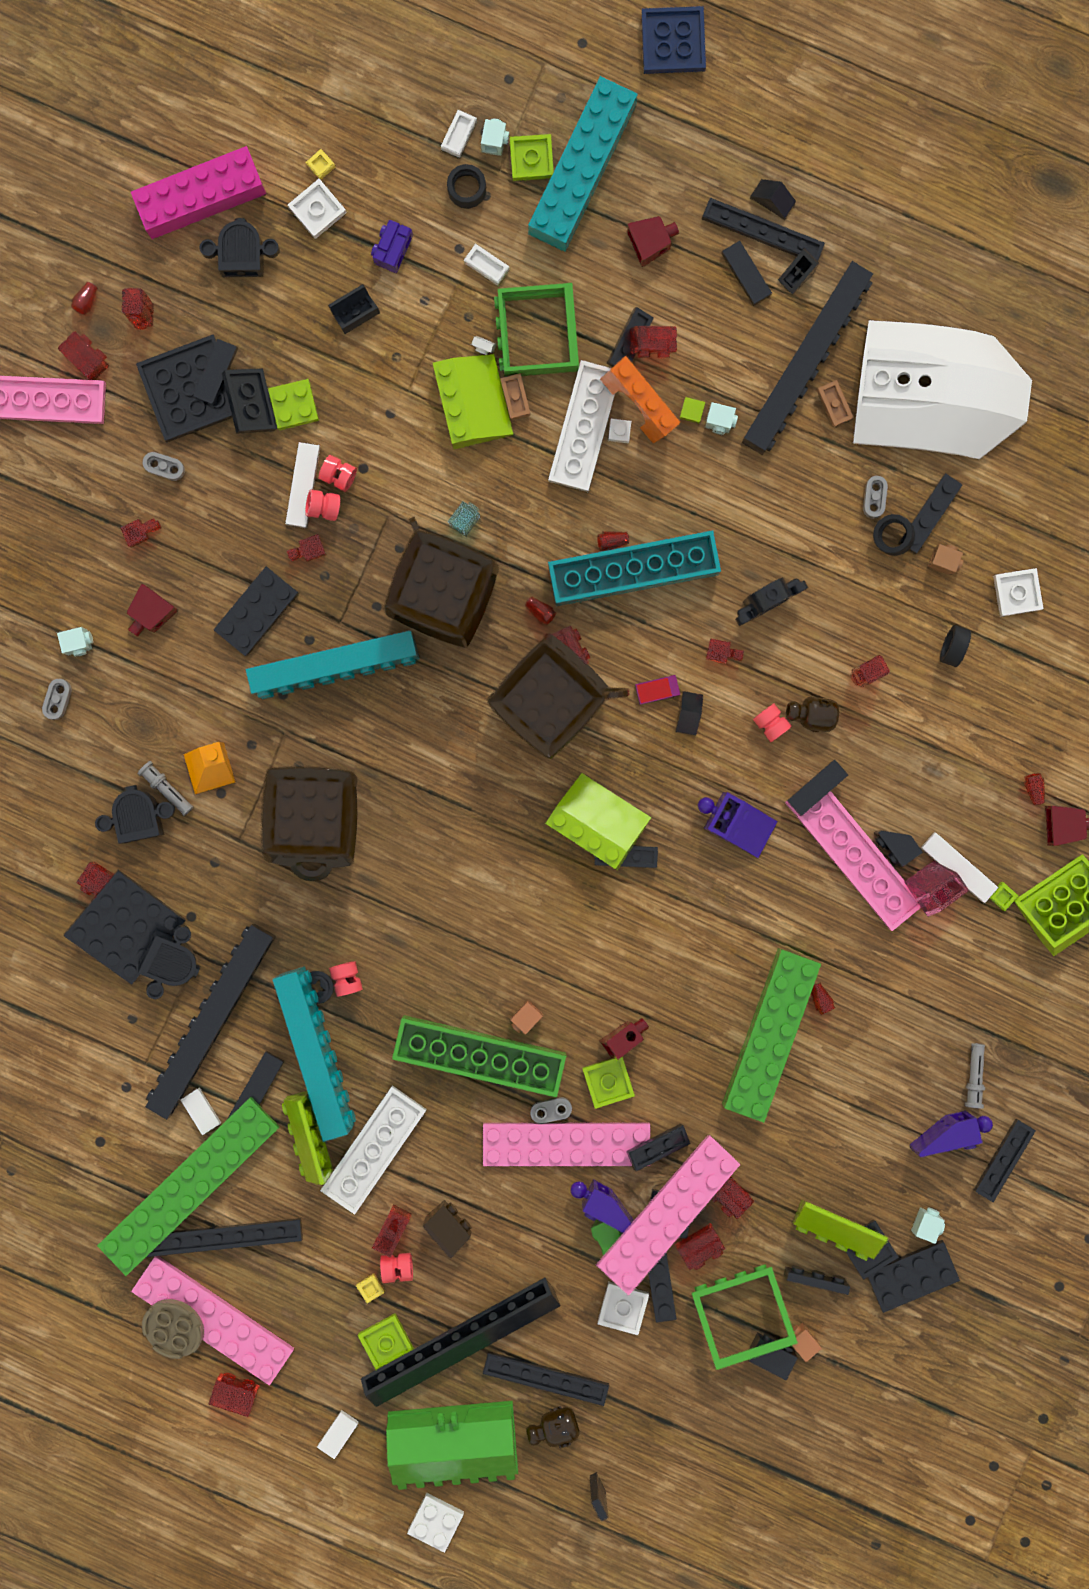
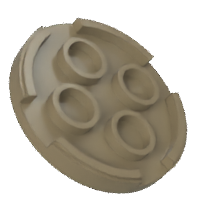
M164 1299L157 1301L148 1309L142 1320L143 1335H146L148 1341L153 1346L152 1349L168 1358L181 1359L192 1354L198 1349L204 1338V1326L200 1316L191 1306L179 1300Z

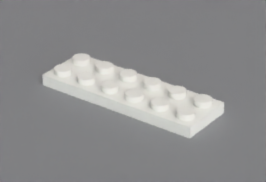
M581 360L548 482L585 492L589 491L615 394H611L600 378L611 368Z
M392 1086L320 1191L355 1215L427 1109Z

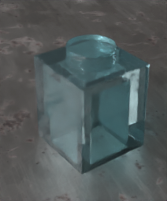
M462 501L448 520L449 525L466 537L480 519L479 508L471 502L466 504Z

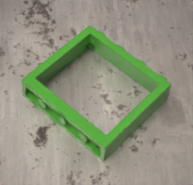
M572 283L498 289V296L494 297L495 309H499L500 317H496V328L501 330V337H497L498 350L503 351V358H499L500 371H504L505 377L520 373L521 376L578 372L579 359ZM564 297L570 362L510 367L505 301Z
M766 1264L754 1268V1273L747 1275V1272L743 1271L734 1274L735 1279L727 1281L725 1277L714 1281V1286L707 1288V1285L703 1284L694 1288L695 1292L692 1293L716 1370L798 1344L772 1267L767 1268ZM768 1276L788 1337L719 1359L700 1297Z

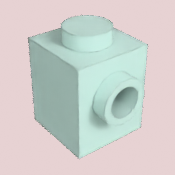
M485 119L481 151L502 156L504 144L508 145L509 141L506 123L499 119Z
M712 402L705 428L712 429L716 434H729L731 427L735 428L738 418L737 415H734L736 408Z
M83 627L57 633L61 651L65 655L74 654L75 657L87 654L86 651L92 650V634Z
M930 1207L927 1210L920 1208L911 1231L915 1236L936 1244L938 1236L942 1235L944 1231L945 1220L939 1215L940 1212Z

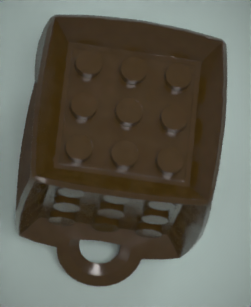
M411 517L409 521L414 533L395 571L384 605V611L389 618L420 633L449 644L467 648L487 608L499 572V566L495 560L470 547L420 530L415 517Z
M546 633L543 640L515 666L494 693L488 696L487 703L519 737L543 756L552 759L584 728L605 700L629 696V689L608 687L602 678L580 656L551 633Z
M275 767L267 769L261 817L262 856L264 860L269 863L290 866L292 872L297 877L306 881L322 880L330 874L332 868L353 865L357 835L356 786L358 778L355 773L321 767ZM301 862L321 863V867L318 870L309 871L302 866Z

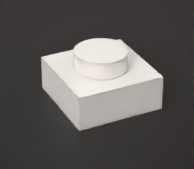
M475 336L471 345L476 346V351L487 355L488 352H494L497 344Z
M611 419L608 441L629 443L631 421Z

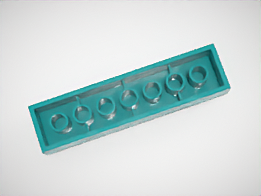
M602 76L599 77L528 224V235L566 252L636 107L637 93Z
M713 530L548 562L556 606L718 576L721 572Z
M410 630L246 669L251 694L258 698L269 699L274 697V693L286 695L294 693L296 688H302V690L312 689L315 687L314 684L322 683L323 685L335 683L334 679L340 678L345 681L354 679L355 675L360 673L363 676L375 674L377 669H383V671L393 670L396 668L395 665L403 664L404 666L416 664L415 660H420L414 634Z
M305 966L281 973L272 980L323 1142L348 1135L355 1125L356 1117L354 1111L350 1110L348 1102H350L349 1094L342 1086V1072L337 1070L335 1064L337 1056L335 1051H331L329 1042H331V1037L328 1030L325 1031L323 1025L325 1018L322 1010H319L317 1006L318 995L315 990H312L310 984L312 982L311 973L309 970L306 971Z

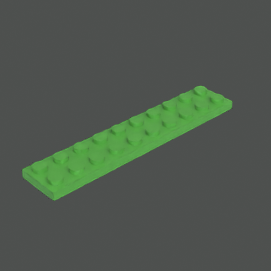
M250 1097L97 1245L99 1249L127 1276L280 1126Z

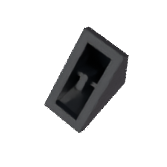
M761 179L750 196L752 200L784 220L796 203V200L780 181Z
M804 248L778 281L791 294H794L815 273L819 262Z
M682 692L676 732L696 736L702 715L703 694Z

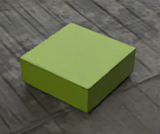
M685 397L679 419L700 424L705 402Z
M1000 882L997 886L998 889L989 899L1002 911H1006L1017 899L1018 895L1004 882Z

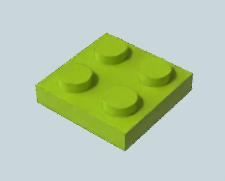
M551 134L510 137L513 181L551 179L554 173Z
M309 379L268 388L278 430L319 421Z
M623 1057L620 1059L611 1058L582 1067L595 1109L635 1096Z
M396 1313L358 1333V1337L376 1370L414 1349Z

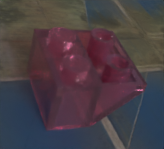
M932 861L904 881L927 917L941 912L969 891L957 872L936 861Z

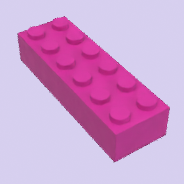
M245 146L131 191V195L146 232L151 239H155L266 195L248 147Z

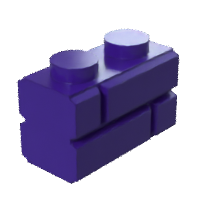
M389 220L387 225L382 226L379 237H381L380 242L373 246L371 256H373L375 265L397 273L412 240L413 232L411 228Z

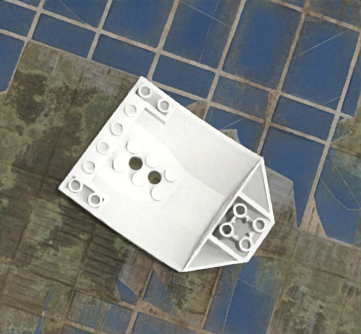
M869 320L853 444L933 451L980 460L1027 422L1032 380L994 336L952 327ZM900 375H907L910 381L907 384H900L897 379ZM928 376L931 379V384L928 387L920 386L919 379L921 377Z

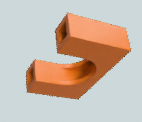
M627 356L600 378L612 395L620 391L636 404L645 419V423L640 429L652 443L665 437L681 423Z

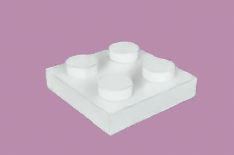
M320 179L315 181L288 204V208L314 239L319 237L347 213L345 208Z
M1037 568L993 576L1000 617L1043 610Z
M608 1281L597 1321L598 1325L638 1335L649 1292L634 1289L630 1295H627L616 1283Z
M426 1493L407 1534L445 1553L464 1515V1511Z

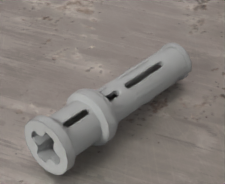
M152 761L146 763L138 771L137 774L143 776L150 783L152 789H157L183 816L193 809V806L166 781V775L164 773L161 774L153 766Z
M971 1043L970 1079L966 1085L968 1094L965 1106L984 1108L982 1097L985 1087L982 1081L985 1045Z

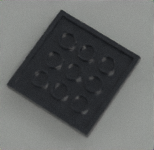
M214 334L136 363L166 442L232 418L224 383L214 406L193 397L217 341Z
M118 869L63 936L132 985L140 976L138 974V965L155 930L173 936L174 929L185 922V918Z

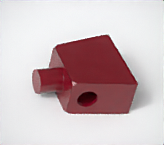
M660 216L627 224L626 231L641 267L646 266L668 252L671 248L670 238L679 234L675 222L664 226Z
M141 584L127 610V614L135 619L128 630L137 637L144 628L155 633L177 613L178 609L149 587Z
M1045 806L1047 846H1058L1087 839L1089 818H1086V811L1084 809Z
M643 1018L634 1024L627 1021L599 1041L611 1058L620 1059L644 1040L641 1034L649 1029V1026ZM627 1032L630 1033V1038L628 1040L626 1038Z

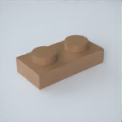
M521 373L500 378L510 420L531 416Z
M837 380L817 389V393L833 428L854 418Z

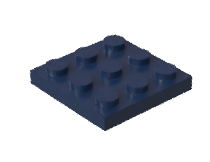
M704 6L642 8L644 74L705 72Z

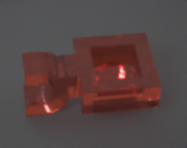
M153 518L146 523H142L140 519H137L120 527L128 547L132 548L149 540L147 533L162 529L159 521Z
M318 534L300 540L299 544L301 547L287 551L291 562L301 557H305L308 562L326 555Z
M710 638L706 660L726 664L727 658L742 661L744 651L730 649V642Z

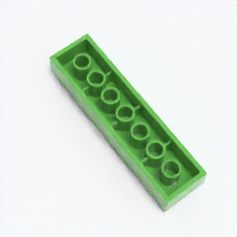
M781 948L777 949L722 1102L725 1109L763 1123L765 1122L821 963Z
M404 1015L401 1019L392 1059L557 1097L566 1060V1052Z

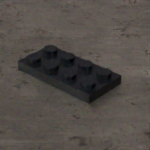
M266 566L213 630L247 657L299 593Z
M943 1240L899 1257L868 1277L883 1313L960 1281Z

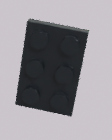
M263 368L224 370L222 377L236 434L275 431L277 425Z

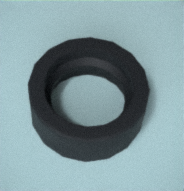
M463 164L455 167L450 172L447 178V191L451 201L460 208L466 209L476 207L483 201L486 196V180L479 168L474 165ZM463 176H472L476 178L479 184L477 193L468 198L459 196L454 188L456 180Z
M897 514L884 516L877 522L873 532L876 546L882 552L892 556H898L907 552L912 547L916 535L910 521ZM892 523L903 525L907 533L905 541L897 547L887 546L882 539L883 530Z
M957 625L951 627L942 645L940 662L954 667L960 665L970 644L971 630Z

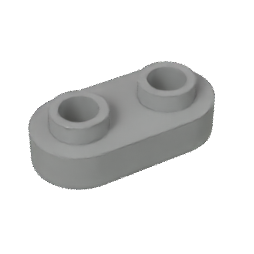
M150 452L143 458L144 468L153 475L177 481L185 474V467L178 459L156 452ZM154 461H158L157 467H152ZM177 467V473L172 474V469Z
M881 476L871 477L865 485L863 512L872 519L878 518L885 511L888 484ZM872 485H877L879 490L874 491ZM870 505L876 506L875 512L871 511Z
M55 679L49 684L42 707V712L48 719L58 720L64 716L72 692L68 681ZM63 686L64 692L60 694L58 691L59 687ZM54 706L58 707V711L56 713H53L52 711Z
M564 1097L539 1101L531 1107V1118L540 1124L566 1119L572 1112V1105ZM559 1106H564L565 1111L559 1112L557 1108ZM543 1110L545 1115L540 1117L537 1115V1112Z

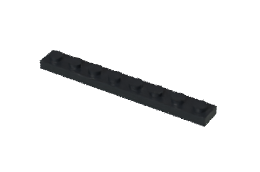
M301 1218L172 1231L147 1257L302 1241Z

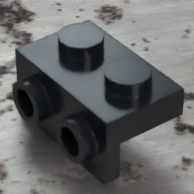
M363 284L328 305L344 334L380 314L378 307Z

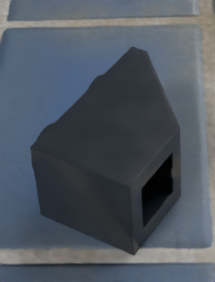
M882 830L874 832L877 836L875 841L882 849L885 848L889 853L887 857L894 866L897 864L898 867H903L923 853L911 835Z

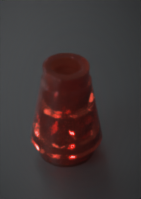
M86 282L71 300V307L76 312L86 315L87 312L91 311L98 288L94 284Z
M602 531V534L597 535L599 550L608 551L629 544L628 533Z
M533 596L525 604V607L528 608L540 624L548 625L556 616L554 607Z
M1041 773L1026 775L1023 783L1032 804L1040 805L1045 803V778L1042 777Z
M821 982L814 985L811 995L816 1011H819L820 1015L835 1009L834 1000L822 986Z

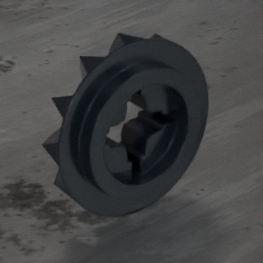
M323 971L310 972L312 976L310 984H316L320 979V986L325 989L317 992V1004L326 1002L333 994L334 984L330 976Z

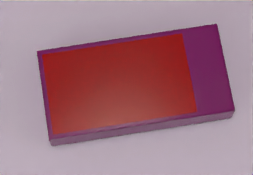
M676 675L635 684L639 705L680 696Z

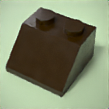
M444 1200L426 1215L423 1228L451 1259L471 1237L472 1231L470 1229L472 1227L466 1219L461 1220L457 1215L458 1210L451 1202L448 1204Z

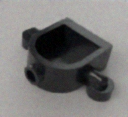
M236 218L222 228L217 246L210 239L203 240L199 246L200 252L205 258L212 259L218 256V271L222 277H264L263 255L268 258H275L280 252L279 245L274 239H267L262 243L255 227L244 218Z
M783 577L749 595L743 601L745 607L737 611L738 617L735 620L738 626H741L783 604L809 587L805 580L800 582L796 578L786 583Z
M137 785L124 787L125 792L118 795L112 806L113 818L108 815H101L95 820V827L101 832H108L115 826L118 844H124L164 835L161 818H171L175 814V807L170 802H162L158 805L150 793L138 790Z
M186 925L177 926L173 932L174 937L155 930L138 965V974L154 980L146 987L147 995L151 999L162 997L164 993L162 983L178 986L186 983L192 977L196 978L200 966L196 965L194 951L186 943L191 938V931Z

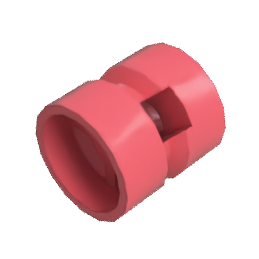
M329 455L320 469L319 479L328 484L334 483L336 488L347 492L354 481L357 468L348 463L342 464L340 459Z
M310 489L306 499L305 515L313 518H319L322 515L325 520L336 521L340 508V495L326 493L324 496L322 491Z
M775 703L753 719L759 729L765 728L764 734L770 743L792 727L785 717H779L781 711Z
M356 961L329 968L332 980L336 981L333 985L336 997L363 990L360 978L356 977L358 973Z
M401 1253L397 1257L393 1254L381 1255L380 1268L383 1284L395 1283L396 1279H399L401 1282L413 1281L411 1253Z

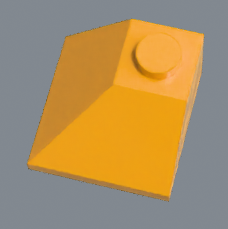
M216 742L183 754L195 794L236 783L224 743Z

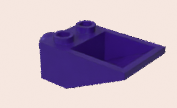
M722 792L716 806L714 801L708 797H704L698 802L700 812L704 814L711 813L703 829L759 858L778 821L728 792ZM728 802L730 804V808L728 810H725L724 807ZM717 820L720 822L719 828L714 827Z
M966 1110L948 1114L910 1144V1149L919 1157L959 1148L966 1150L974 1149L977 1147V1144L982 1143L980 1132L987 1133L991 1131L993 1122L987 1116L976 1118Z
M594 1179L588 1190L583 1182L578 1181L572 1184L570 1192L574 1198H583L582 1209L587 1218L593 1221L598 1219L622 1233L634 1221L611 1188Z

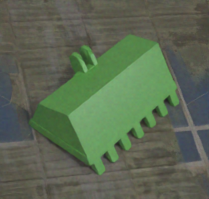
M513 1401L388 1411L386 1429L387 1461L392 1484L397 1485L399 1490L407 1489V1484L415 1483L417 1488H424L425 1482H434L436 1487L443 1486V1481L452 1480L453 1485H460L461 1479L469 1478L471 1483H479L480 1477H488L489 1482L497 1481V1476L506 1475L507 1480H515V1474H518Z

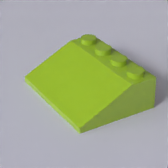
M494 354L450 358L433 363L453 450L514 435Z
M581 773L545 824L618 870L651 820V817Z
M1083 854L1014 901L1040 941L1053 956L1089 933V861Z
M308 1091L287 1096L284 1099V1103H282L284 1115H288L289 1118L288 1131L291 1136H294L295 1143L293 1148L295 1155H299L301 1161L299 1164L300 1173L302 1176H305L307 1182L323 1185L332 1173L333 1167L326 1142H323Z
M802 1199L792 1222L794 1225H797L796 1230L804 1234H808V1231L815 1233V1238L825 1243L831 1240L836 1243V1248L845 1252L848 1251V1248L856 1251L855 1256L866 1261L868 1257L874 1259L888 1240L887 1237Z

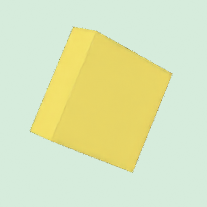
M322 149L306 162L309 169L320 180L335 168V164Z
M375 1273L356 1284L366 1303L385 1293V1289Z

